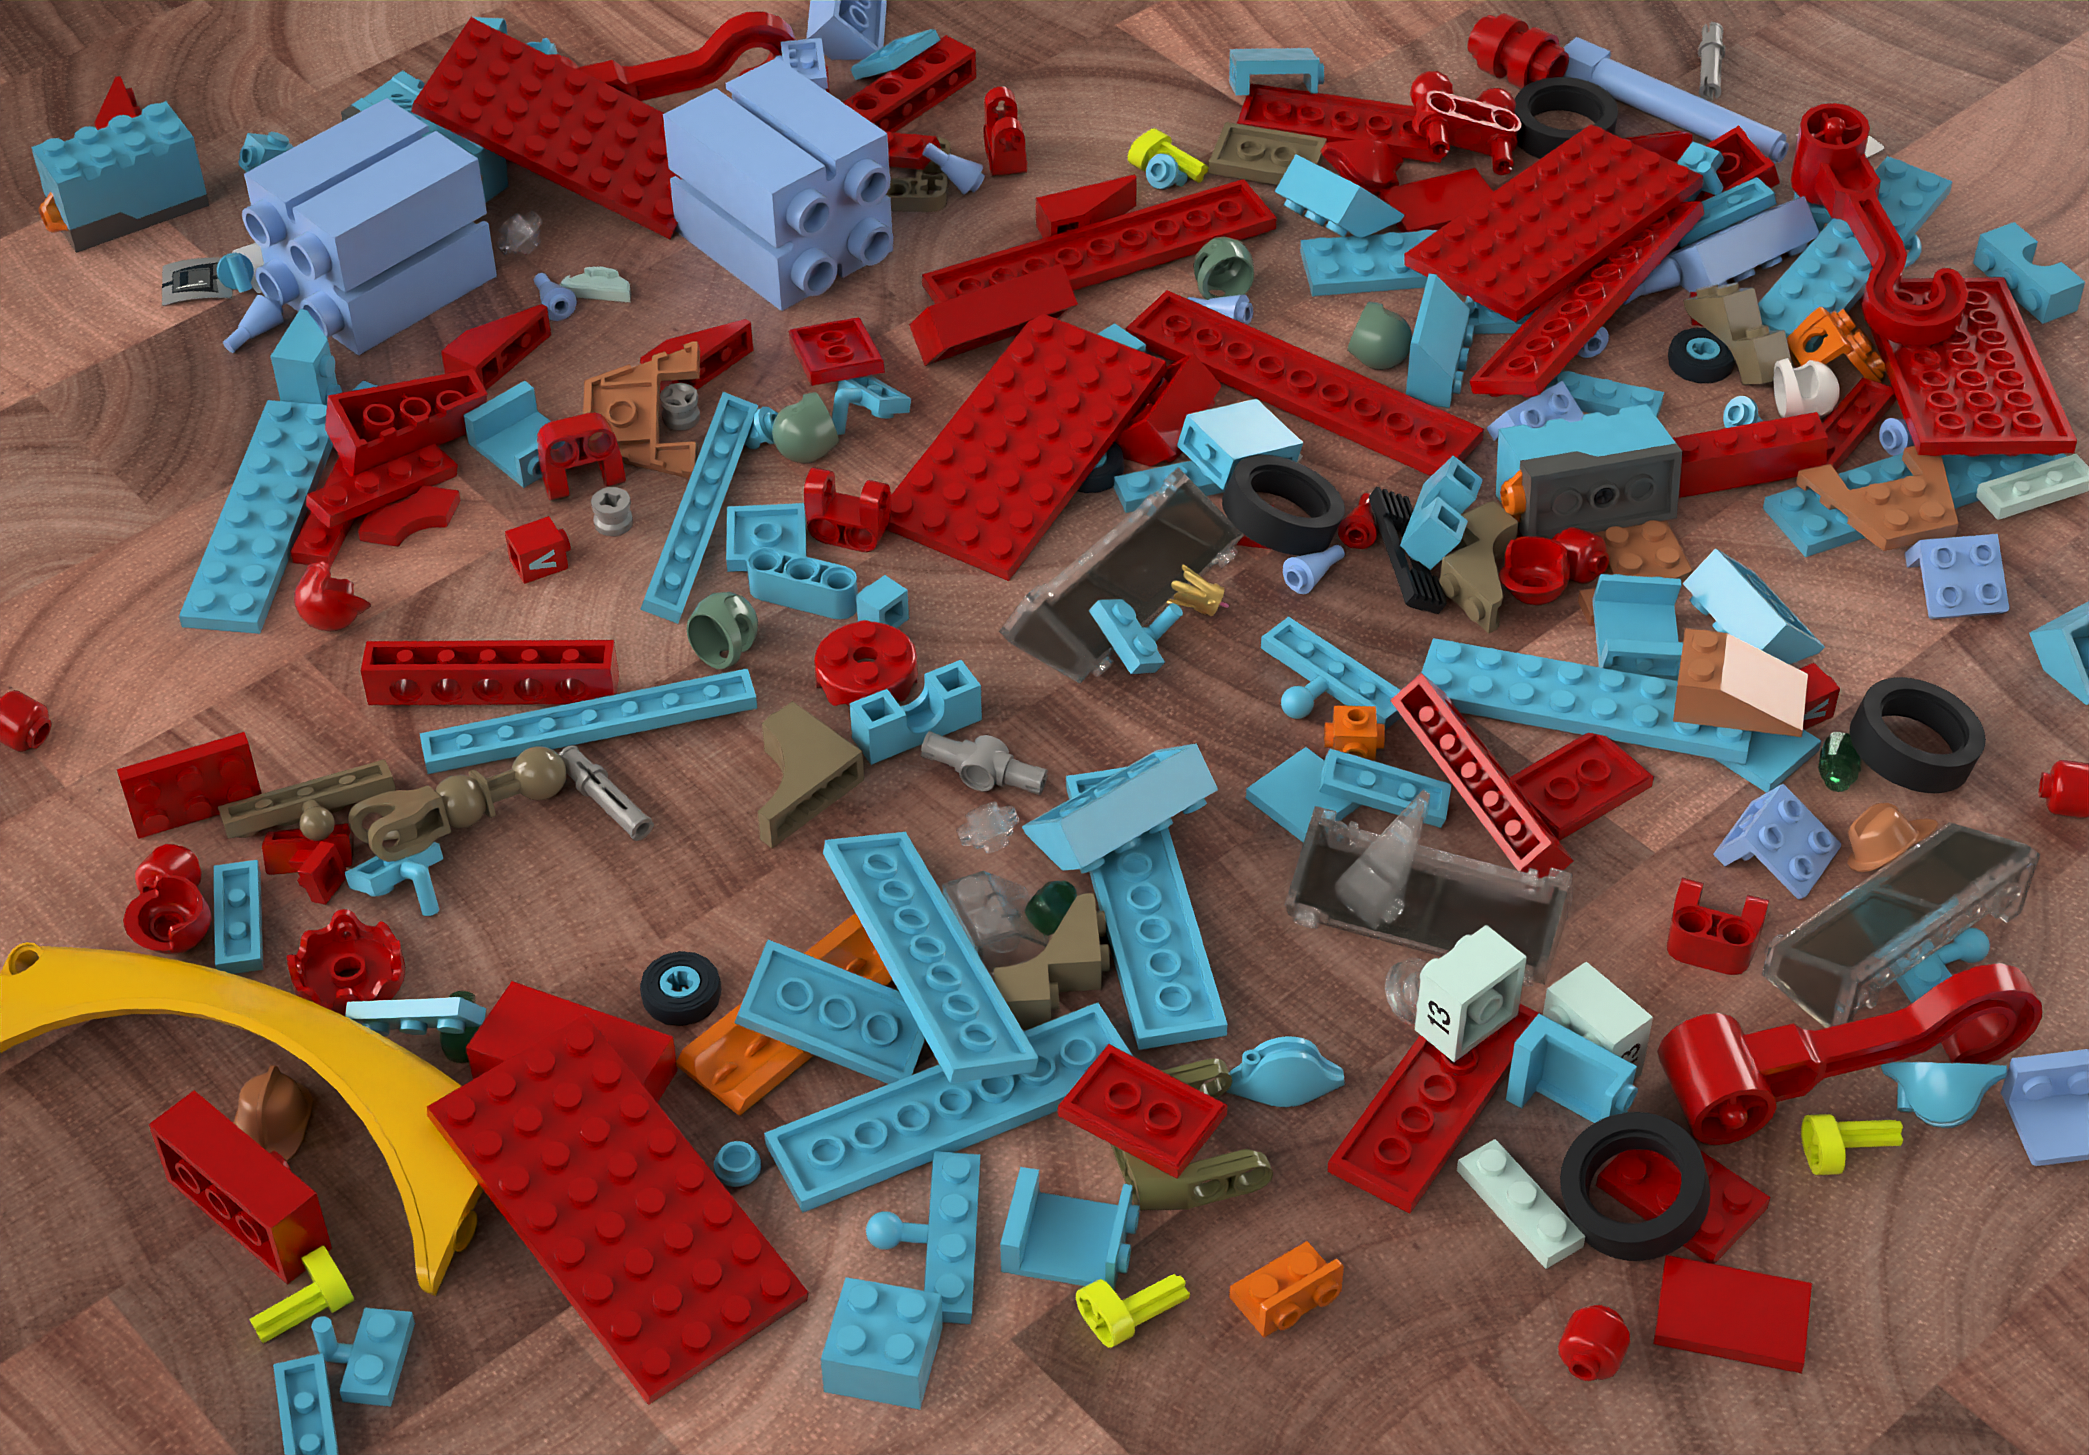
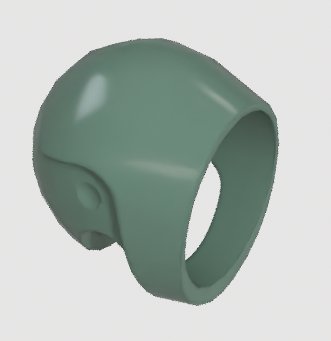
M1228 237L1213 238L1199 250L1195 257L1193 265L1194 275L1198 282L1199 292L1206 300L1243 295L1251 288L1254 280V262L1246 246L1239 240ZM1221 290L1225 294L1223 296H1216L1209 291Z
M1369 301L1357 322L1347 351L1369 368L1378 370L1393 368L1402 363L1410 352L1411 328L1406 320L1397 313L1387 310L1383 307V304Z
M816 392L803 394V399L800 402L783 408L777 414L773 423L772 437L776 448L785 458L793 462L813 463L824 457L839 443V437L831 416Z
M732 592L712 593L699 602L690 616L686 628L687 637L691 647L700 659L713 668L724 669L735 665L740 659L741 653L747 651L755 641L758 631V617L752 605L743 596ZM729 650L728 658L720 657L719 654L721 652Z

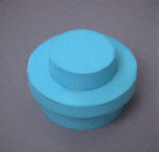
M733 1141L727 1143L719 1150L715 1157V1175L719 1181L728 1186L740 1187L753 1182L761 1171L760 1156L746 1142Z

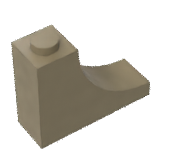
M793 701L781 710L772 713L767 720L762 722L765 753L778 764L783 773L782 781L773 797L758 810L760 840L771 848H774L864 781L862 750Z

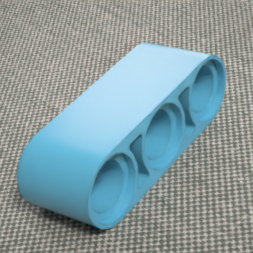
M768 547L758 548L748 555L749 590L754 598L832 619H847L857 612V576L851 568Z

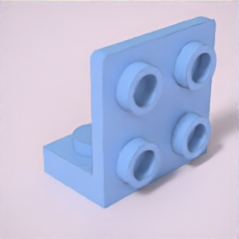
M822 38L781 42L782 56H775V58L778 57L822 89H828Z
M1561 381L1544 390L1541 394L1531 397L1507 410L1486 429L1495 441L1498 439L1500 428L1524 424L1531 428L1543 427L1548 420L1562 418L1568 422L1580 421L1584 414L1564 382Z
M1998 534L1919 540L1905 552L1907 568L1921 567L1928 617L1930 619L2004 614L2009 610Z
M1781 784L1749 804L1713 855L1724 866L1739 858L1747 861L1755 855L1800 900L1811 891L1840 849L1841 843L1784 784Z
M2089 1049L2012 1058L2000 1093L2031 1164L2042 1166L2089 1160Z

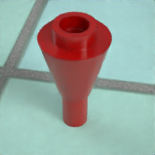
M1364 493L1360 496L1358 506L1341 521L1338 527L1340 540L1350 548L1365 549L1370 547L1376 540L1377 531L1373 509L1368 498L1370 493Z

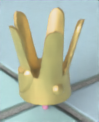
M1182 564L1184 578L1193 585L1177 580L1173 581L1171 587L1178 592L1174 594V599H1169L1166 603L1192 607L1194 610L1210 616L1215 614L1219 605L1226 608L1229 607L1228 604L1222 602L1224 587L1217 583L1211 584Z

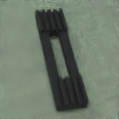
M1376 486L1368 498L1405 604L1414 609L1439 614L1447 602L1438 577L1435 575L1432 577L1431 571L1426 566L1409 556L1413 567L1410 570L1396 531L1399 530L1403 538L1413 512L1409 497L1404 496L1402 498V495L1399 493L1397 495L1393 491L1388 493L1387 489L1381 491V488Z

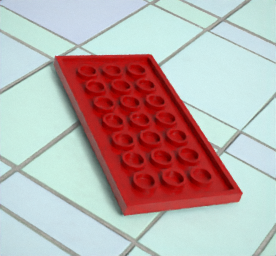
M471 17L414 100L411 112L671 239L678 222L674 219L670 178L674 176L681 180L682 178L672 172L668 166L663 114L665 113Z
M1590 124L1404 253V265L1428 277L1429 273L1436 274L1450 289L1465 297L1469 296L1473 301L1514 322H1518L1703 187V175Z
M2004 277L1963 278L1967 287L1968 298L1961 326L1950 338L1936 344L1909 346L1895 343L1877 334L1869 325L1881 359L1885 363L1886 372L1918 455H1966L1976 457L1986 454H2004L2007 456L2044 454L2055 456L2058 454L2075 453L2076 436ZM1902 278L1896 295L1900 300L1909 304H1928L1931 302L1929 295L1933 278ZM1863 294L1862 297L1859 299V301H1860V303H1861V306H1862L1864 294Z
M1041 314L1035 319L1028 321L891 494V519L886 530L1010 581L1167 372L1166 361L1046 314Z
M586 1014L427 1106L428 1118L648 1405L807 1301L808 1290Z

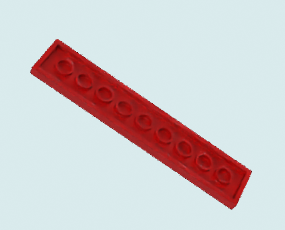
M1244 179L924 273L922 274V286L933 302L937 304L1062 263L1074 291L1189 255H1195L1213 238L1228 237L1242 240L1275 230L1277 217Z
M1702 201L1680 203L1541 304L1469 380L1472 393L1489 394L1491 397H1499L1505 394L1534 397L1541 394L1546 386L1579 353L1580 349L1612 317L1614 312L1704 216L1705 212Z
M1168 290L1130 323L1125 330L1145 343L1146 349L1174 362L1194 352L1217 381L1429 476H1432L1453 455L1463 462L1483 441L1484 428Z

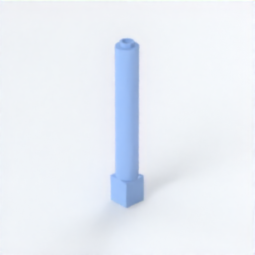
M1578 37L1564 47L1565 52L1569 55V63L1564 77L1577 78L1594 83L1605 89L1614 99L1710 141H1714L1739 125L1746 132L1751 142L1765 157H1769L1774 164L1781 162L1787 154L1789 144L1786 142V135L1782 132L1610 59L1611 51Z

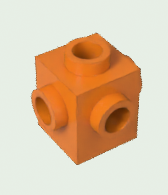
M1334 706L1333 722H1325L1324 748H1331L1375 761L1376 749H1384L1385 725L1377 724L1376 706Z

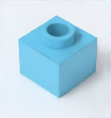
M886 575L873 584L864 587L856 595L858 621L879 622L897 628L909 619L908 590Z

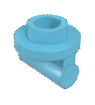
M1157 154L1148 162L1146 177L1151 186L1158 189H1167L1173 184L1182 187L1187 182L1188 175L1178 169V164L1171 155Z
M229 253L220 259L217 265V276L224 286L230 289H238L239 292L248 291L253 288L251 280L254 275V268L248 257L241 253Z
M1746 396L1733 398L1726 405L1723 413V422L1726 428L1763 421L1758 416V407L1755 401Z
M766 406L756 410L745 441V445L748 448L757 449L763 442L774 444L772 427L778 414L776 411Z

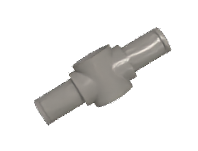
M929 731L922 744L921 757L955 767V771L959 773L963 783L977 791H989L993 788L994 784L1001 787L1007 784L1040 796L1047 781V769L1015 760L1014 756L1009 754L1007 746L1000 739L993 736L983 735L976 738L974 742L969 740L960 742Z

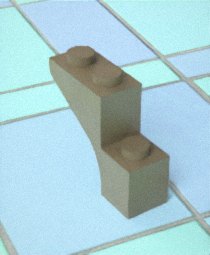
M1731 283L1718 287V284L1696 289L1697 296L1683 300L1687 314L1723 341L1730 349L1737 363L1742 384H1765L1774 381L1775 363L1786 358L1789 359L1793 368L1785 330L1769 331L1768 325H1762L1754 287L1739 288L1738 283Z
M1495 500L1462 514L1468 520L1461 542L1455 547L1456 552L1442 558L1439 579L1445 596L1455 601L1466 612L1467 616L1472 621L1477 622L1488 634L1499 627L1498 607L1501 606L1503 600L1496 562L1505 556L1507 545L1512 539H1516L1518 521L1507 513Z
M1094 893L1081 894L1075 898L1046 948L1038 956L1018 965L994 967V983L1021 1029H1031L1051 1021V1009H1059V992L1101 990V972L1110 970L1108 944L1100 945L1099 937H1106L1104 910L1096 911Z

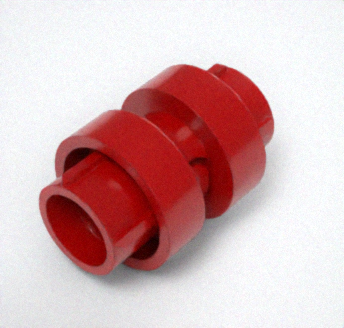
M1507 13L1500 14L1497 17L1493 15L1482 17L1473 27L1468 39V52L1472 54V58L1477 60V66L1480 70L1497 78L1507 76L1510 84L1521 89L1537 80L1564 77L1568 67L1569 55L1565 52L1564 47L1559 46V39L1556 35L1538 27L1529 29L1525 21Z

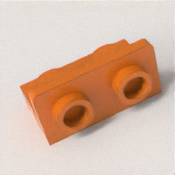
M1306 1241L1232 1284L1229 1290V1298L1265 1338L1278 1329L1286 1330L1292 1327L1300 1319L1301 1315L1316 1306L1324 1307L1333 1302L1342 1290L1344 1266L1338 1259L1327 1264L1311 1244Z

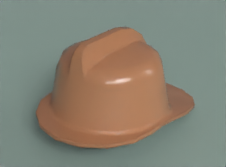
M1876 803L1870 806L1849 827L1848 838L1853 852L1850 854L1847 864L1851 870L1857 872L1881 868L1895 861L1910 847L1934 833L1939 824L1933 819L1908 821L1895 805Z
M271 1065L267 1073L253 1077L241 1089L234 1124L269 1153L273 1150L277 1151L288 1162L297 1154L303 1142L312 1111L313 1098L307 1088L297 1083L288 1075L281 1073L276 1065Z

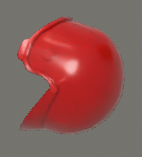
M1538 536L1518 537L1515 540L1512 539L1505 551V566L1499 572L1501 583L1507 587L1517 600L1525 604L1541 606L1556 600L1566 589L1570 578V565L1566 547L1555 540Z
M322 561L310 564L306 568L305 574L295 588L294 603L300 617L309 626L322 631H339L348 627L359 614L369 609L371 604L367 600L353 595V582L348 579L331 578L330 565Z
M159 875L154 881V890L138 895L127 906L123 919L124 928L128 936L143 948L162 954L175 955L184 953L194 948L205 937L211 922V911L198 887L192 882L178 875Z

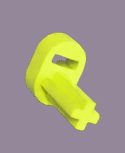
M1156 128L1150 129L1138 137L1128 153V162L1145 172L1150 159L1161 153L1171 155L1176 160L1178 169L1198 183L1203 181L1204 175L1209 170L1206 164L1173 146L1171 137Z
M1831 1114L1806 1115L1801 1125V1140L1808 1164L1814 1175L1842 1174L1845 1167V1148L1901 1146L1903 1143L1901 1135L1903 1126L1901 1121L1896 1120L1836 1122Z
M324 1245L301 1258L313 1281L312 1284L249 1319L263 1344L327 1307L334 1313L355 1301L346 1281Z
M1172 1274L1140 1292L1121 1300L1106 1281L1098 1279L1077 1290L1076 1302L1082 1317L1098 1339L1105 1346L1111 1348L1133 1337L1135 1327L1189 1299L1190 1293L1185 1288L1186 1281L1181 1275L1176 1276Z

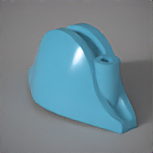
M1279 1037L1267 1040L1254 1048V1050H1247L1243 1053L1242 1063L1230 1071L1232 1084L1226 1092L1271 1106L1293 1107L1310 1102L1345 1085L1343 1069L1324 1058L1316 1045L1311 1041L1299 1037Z
M1891 1062L1881 1065L1884 1075L1898 1083L1897 1110L1901 1112H1914L1923 1122L1938 1128H1953L1971 1119L1977 1112L1984 1094L1994 1084L2006 1078L2008 1072L2005 1065Z

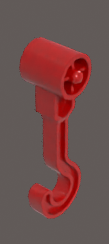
M764 11L745 12L728 19L697 51L639 65L621 66L614 60L578 67L568 57L558 54L548 55L639 101H645L698 89L714 83L730 70L740 55L749 49L764 48L770 51L767 59L762 64L743 70L739 74L741 76L775 59V56H782L781 42L793 41L796 38L791 26L782 18Z
M1838 103L1820 104L1810 108L1802 116L1790 181L1793 190L1799 197L1805 196L1806 201L1825 206L1831 218L1840 219L1848 223L1873 268L1867 280L1862 302L1865 321L1877 334L1892 342L1909 346L1933 345L1950 338L1961 326L1968 298L1965 281L1958 271L1942 268L1935 272L1929 295L1931 302L1928 304H1909L1900 300L1896 295L1902 281L1907 254L1902 239L1878 200L1881 180L1865 155L1870 132L1868 119L1860 111L1848 105Z
M2001 963L1979 965L1954 974L1904 1009L1816 1031L1804 1030L1792 1023L1745 1035L1739 1022L1730 1015L1720 1013L1700 1015L1686 1020L1673 1028L1661 1040L1657 1053L1659 1062L1694 1137L1701 1143L1710 1145L1731 1144L1748 1138L1761 1130L1772 1119L1777 1108L1776 1102L1805 1096L1820 1081L1828 1077L1904 1060L1926 1052L1939 1043L1943 1046L1951 1063L1988 1064L1997 1061L2019 1048L2036 1031L2043 1017L2042 1002L2027 976L2018 967Z

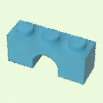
M2013 222L1980 234L1973 264L1988 277H2004L2013 299L2042 324L2078 310L2085 281L2062 262L2051 266L2032 264L2038 241L2019 225Z
M1454 455L1423 484L1400 544L1413 560L1421 562L1429 570L1461 542L1468 522L1461 514L1476 500L1483 481L1481 477Z
M962 660L925 673V685L922 693L917 699L907 705L899 706L888 689L850 703L852 739L859 749L862 750L871 765L923 744L924 738L929 731L944 736L982 720L981 685Z

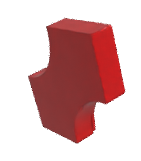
M422 485L410 498L368 512L358 530L360 541L399 547L408 536L427 528H446L461 501L459 490Z

